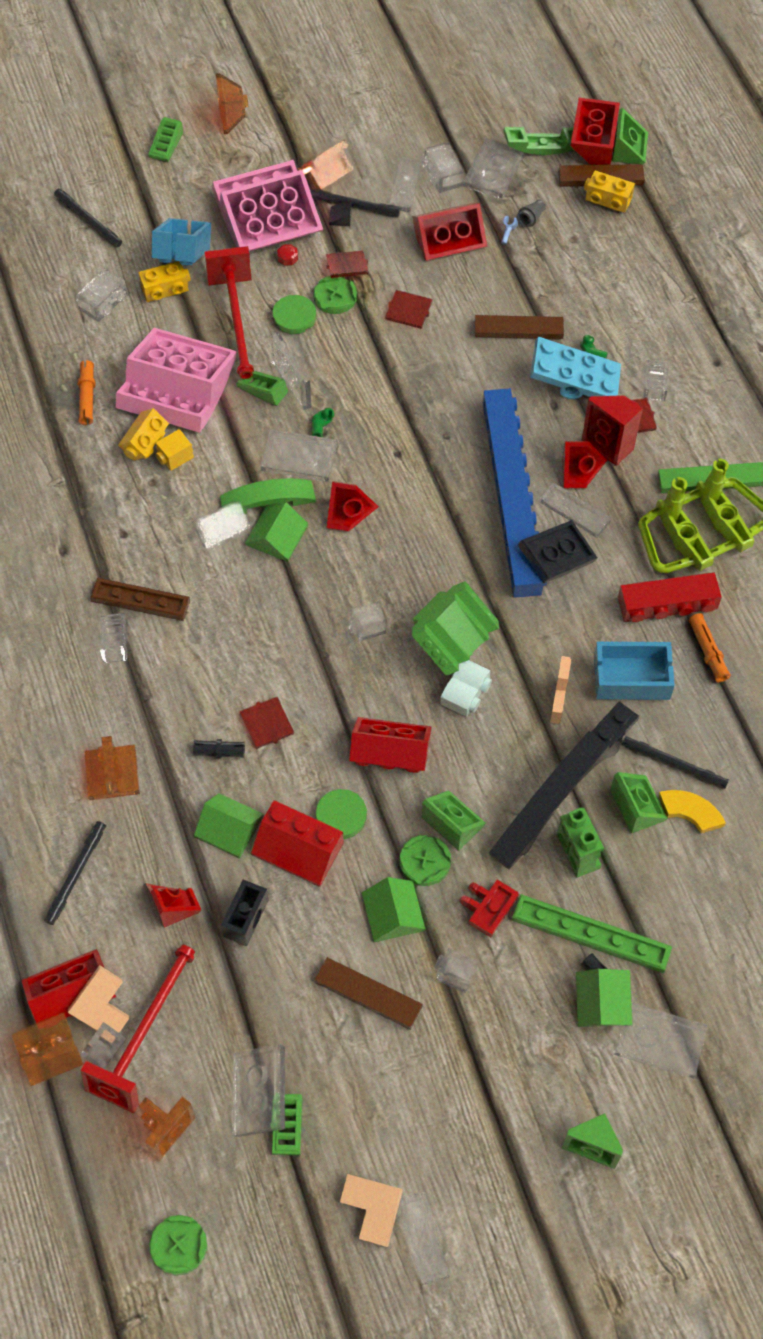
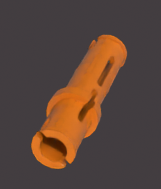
M86 360V367H84V361L80 362V378L77 381V385L80 388L78 421L82 425H87V419L89 425L93 423V389L96 386L94 363Z
M698 613L691 616L688 621L704 652L705 663L710 666L716 682L728 680L731 674L724 663V654L718 649L703 614Z

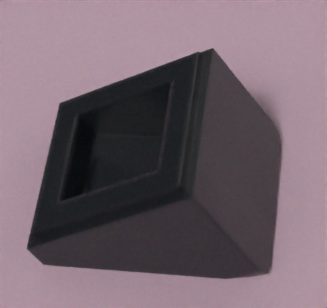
M352 200L331 206L329 225L350 226Z

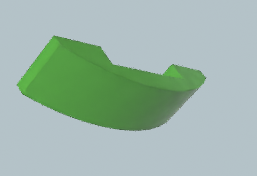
M504 127L503 129L508 146L524 153L551 155L574 150L571 147L574 127H563L561 134L526 133L524 127Z
M292 478L255 482L235 488L220 496L224 518L247 514L248 508L292 501L293 506L316 502L312 481Z

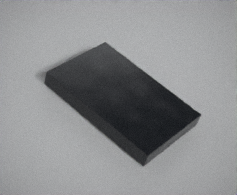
M572 520L523 539L518 544L543 583L589 565L598 558Z

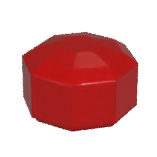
M285 244L277 249L278 262L282 265H294L298 261V252L295 246Z

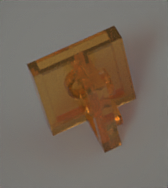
M344 139L297 168V170H303L304 174L308 173L316 189L322 190L353 170L352 165L343 150L349 147L346 140Z
M112 736L101 737L102 747L85 751L89 801L140 794L135 745L115 747Z
M64 1012L11 1034L19 1053L22 1069L26 1071L31 1086L84 1065Z
M147 1097L138 1105L142 1113L140 1118L145 1122L143 1125L151 1132L150 1136L145 1140L150 1155L158 1162L161 1161L196 1118L191 1103L184 1097L180 1098L168 1114Z

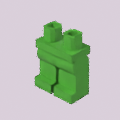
M579 808L560 816L556 836L565 854H568L567 858L576 877L578 878L601 869L602 864L599 857L604 847L585 808Z

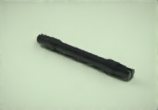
M58 188L54 192L59 201L78 214L109 243L117 248L122 245V240L112 230L100 223L65 191Z
M310 188L314 200L338 204L352 200V207L392 217L400 216L401 208H396L393 205L378 204Z
M625 736L622 746L633 749L636 753L643 756L647 755L696 776L706 783H712L726 789L729 779L716 775L713 771L702 769L628 736Z
M96 821L95 826H93L90 834H88L84 842L85 845L58 895L55 896L50 905L47 916L44 919L46 923L54 925L63 911L73 887L103 835V831L106 828L103 822Z

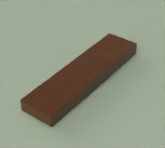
M643 164L559 165L560 186H584L587 178H591L594 171L633 182L635 185H644L645 182Z
M475 315V337L563 339L564 319L563 317Z
M98 577L90 596L91 602L184 621L190 604L189 596Z
M328 957L315 978L316 984L411 1030L423 1007L422 1003Z

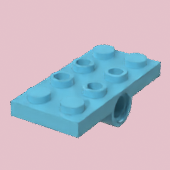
M538 337L534 345L530 378L560 387V394L567 399H577L582 394L589 397L618 396L621 363Z

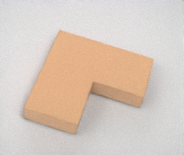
M561 657L550 723L559 724L561 721L571 665L570 657Z
M99 965L68 1008V1013L114 1041L129 1020V1015L108 1003L123 983L122 979Z
M347 1174L340 1203L366 1210L359 1239L388 1247L403 1190Z

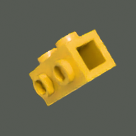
M594 171L592 177L587 178L584 185V190L587 191L585 200L625 213L632 200L635 183Z
M180 261L138 272L141 289L147 302L189 291L188 282L191 281L190 274L187 268H183Z
M154 408L142 411L118 446L128 458L134 461L142 458L146 459L153 453V447L156 442L164 437L165 429L169 423Z

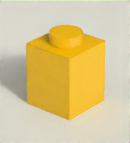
M180 429L156 442V457L170 471L194 458L192 444Z

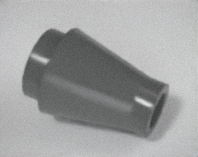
M538 199L520 208L517 215L520 225L523 227L534 226L542 212L546 209L545 203Z

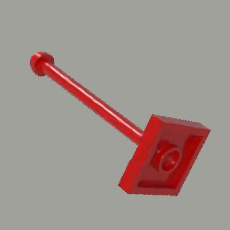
M249 247L205 251L208 285L227 284L240 365L237 367V373L242 379L251 378L254 367L248 361L236 282L252 280Z
M181 945L180 948L176 949V961L113 1072L85 1061L80 1071L86 1092L133 1114L139 1106L136 1083L123 1078V1075L186 963L193 962L195 951L191 947Z

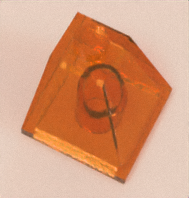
M215 73L223 132L228 134L246 116L245 108L249 107L247 94L243 95L242 86L220 73Z

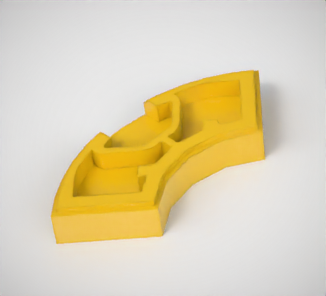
M682 790L659 792V799L668 818L679 817L686 819L694 824L700 833L725 827L726 822L721 813L703 797Z

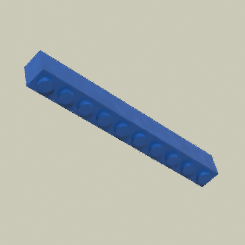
M511 388L484 390L483 410L513 598L542 595L543 586H547V583L542 582L518 546L521 540L536 535L539 531H535L534 525L537 524L536 512L531 511L533 493L528 492L527 487L530 486L529 472L525 473L524 467H527L526 454L521 451V448L524 446L523 435L518 434L520 417L515 416L517 399L512 397Z

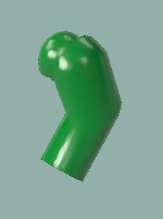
M585 335L583 341L580 342L582 351L607 359L608 352L596 349L593 344L594 337Z
M325 408L313 416L312 437L314 439H321L323 437V427L328 425L334 418L335 413L331 408Z

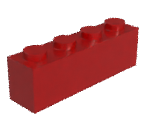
M715 572L620 585L618 594L624 622H641L644 619L650 618L663 619L672 615L686 616L700 611L712 612L718 609L722 598Z

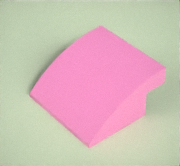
M294 160L213 182L212 190L237 247L248 246L249 251L323 231L303 170L297 171Z
M153 328L127 357L126 382L116 392V408L138 415L142 411L154 408L169 424L200 433L210 419L224 391L237 356V351Z

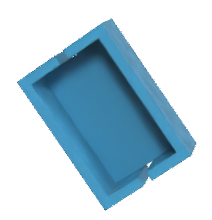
M168 218L152 231V258H157L159 262L169 263L172 262V259H175V261H180L182 265H192L205 254V251L210 249L211 222L192 220L191 234H188V220Z
M597 642L594 652L596 699L670 700L675 686L671 642Z

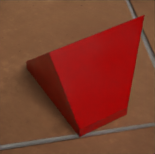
M565 441L562 456L564 488H587L608 461L589 441Z
M332 481L326 528L350 531L379 506L357 485Z
M145 883L164 928L202 911L192 888L182 890L181 888L176 889Z

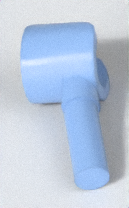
M509 216L504 217L503 222L506 227L501 241L504 245L507 243L511 230L518 226L516 217L511 225H508Z

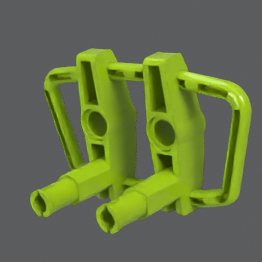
M721 458L718 459V462L715 460L712 471L708 474L704 483L699 481L695 490L686 494L684 493L687 488V481L682 477H677V480L674 478L664 501L662 499L657 500L655 508L640 518L638 528L650 564L655 571L670 573L692 565L701 571L713 565L714 557L735 548L741 553L753 547V537L763 531V520L747 528L737 508L729 501L722 490L726 487L735 488L762 513L763 500L737 478H726L725 475L729 467L726 460ZM700 498L708 516L713 522L714 528L727 540L711 549H708L697 527L682 510L684 504ZM660 516L673 541L674 547L685 558L662 564L659 561L648 524Z

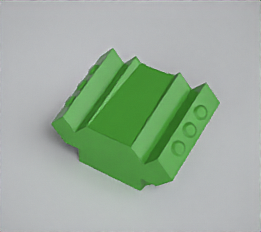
M466 581L452 586L447 592L440 591L413 618L415 625L412 627V636L443 673L449 675L459 671V664L470 660L472 653L483 642L489 640L488 633L499 629V621Z

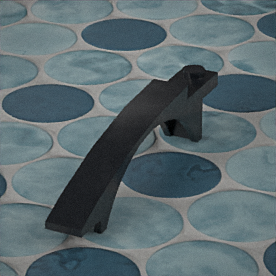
M619 701L591 732L588 731L557 766L496 842L489 855L510 870L522 855L525 856L529 852L546 823L577 784L604 759L616 755L620 749L623 736L638 721L639 715Z

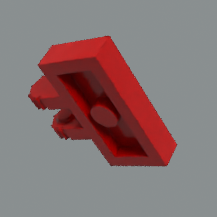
M498 879L490 890L474 882L468 886L471 893L483 899L481 904L465 895L459 900L463 906L475 912L469 920V925L490 938L519 897L518 891Z

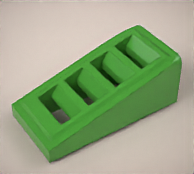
M163 117L149 152L150 158L169 162L183 135L181 121Z
M257 371L253 372L251 378H240L236 383L238 388L273 405H278L288 393L284 379Z
M274 1094L272 1155H300L303 1107L301 1094ZM280 1105L296 1106V1109H280ZM280 1116L296 1117V1121H280ZM279 1128L295 1129V1133H279ZM279 1140H295V1145H279Z

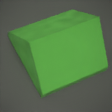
M622 107L619 109L613 162L646 163L648 131Z
M287 502L266 506L247 538L245 545L288 562L306 531L308 522Z
M617 772L614 775L610 791L631 833L668 819L646 775Z
M450 791L426 798L422 803L421 818L458 851L486 824Z
M218 793L204 803L194 837L240 858L263 819L264 814Z
M386 877L362 892L374 942L425 931L413 881Z
M593 969L576 972L578 1027L633 1026L630 970Z
M605 1113L570 1128L562 1146L564 1150L613 1169L616 1168L623 1153V1149Z

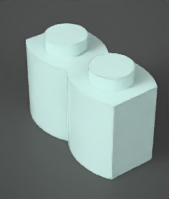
M470 660L460 663L459 671L454 673L441 695L440 704L465 717L471 711L475 712L481 701L478 697L482 692L486 693L492 683L490 670Z

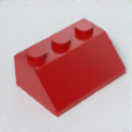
M578 98L571 147L589 164L611 165L619 102Z
M469 203L412 216L416 238L425 260L488 247L480 203Z
M625 395L591 396L587 403L581 441H589L607 460L617 466L634 450L643 408Z
M358 717L352 732L349 761L355 762V764L360 766L374 764L380 765L384 769L405 768L406 771L412 773L425 771L432 726Z
M273 800L261 821L251 855L320 887L344 844L343 831Z
M97 949L21 980L27 1002L39 1029L53 1027L60 1020L70 1016L74 1017L68 1013V1008L99 965L105 968Z

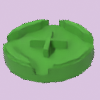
M340 275L322 278L319 284L314 287V302L319 309L326 313L341 314L347 312L357 301L356 286L351 280L348 281Z
M288 295L281 298L274 305L273 322L285 333L301 334L305 332V329L311 328L315 324L316 307L311 300L304 296Z
M337 789L328 792L320 799L316 809V819L343 831V839L354 837L363 829L367 819V808L364 800L357 793L347 789Z
M427 835L413 837L404 844L400 853V868L403 875L419 886H431L439 883L447 876L451 866V854L447 845L436 837H427Z
M184 1215L170 1216L163 1220L153 1230L149 1242L150 1254L156 1266L163 1272L175 1276L185 1275L197 1269L204 1260L208 1248L207 1237L201 1225L193 1218Z

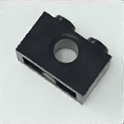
M244 879L242 880L222 921L221 930L223 937L245 946L248 945L269 901L267 888Z

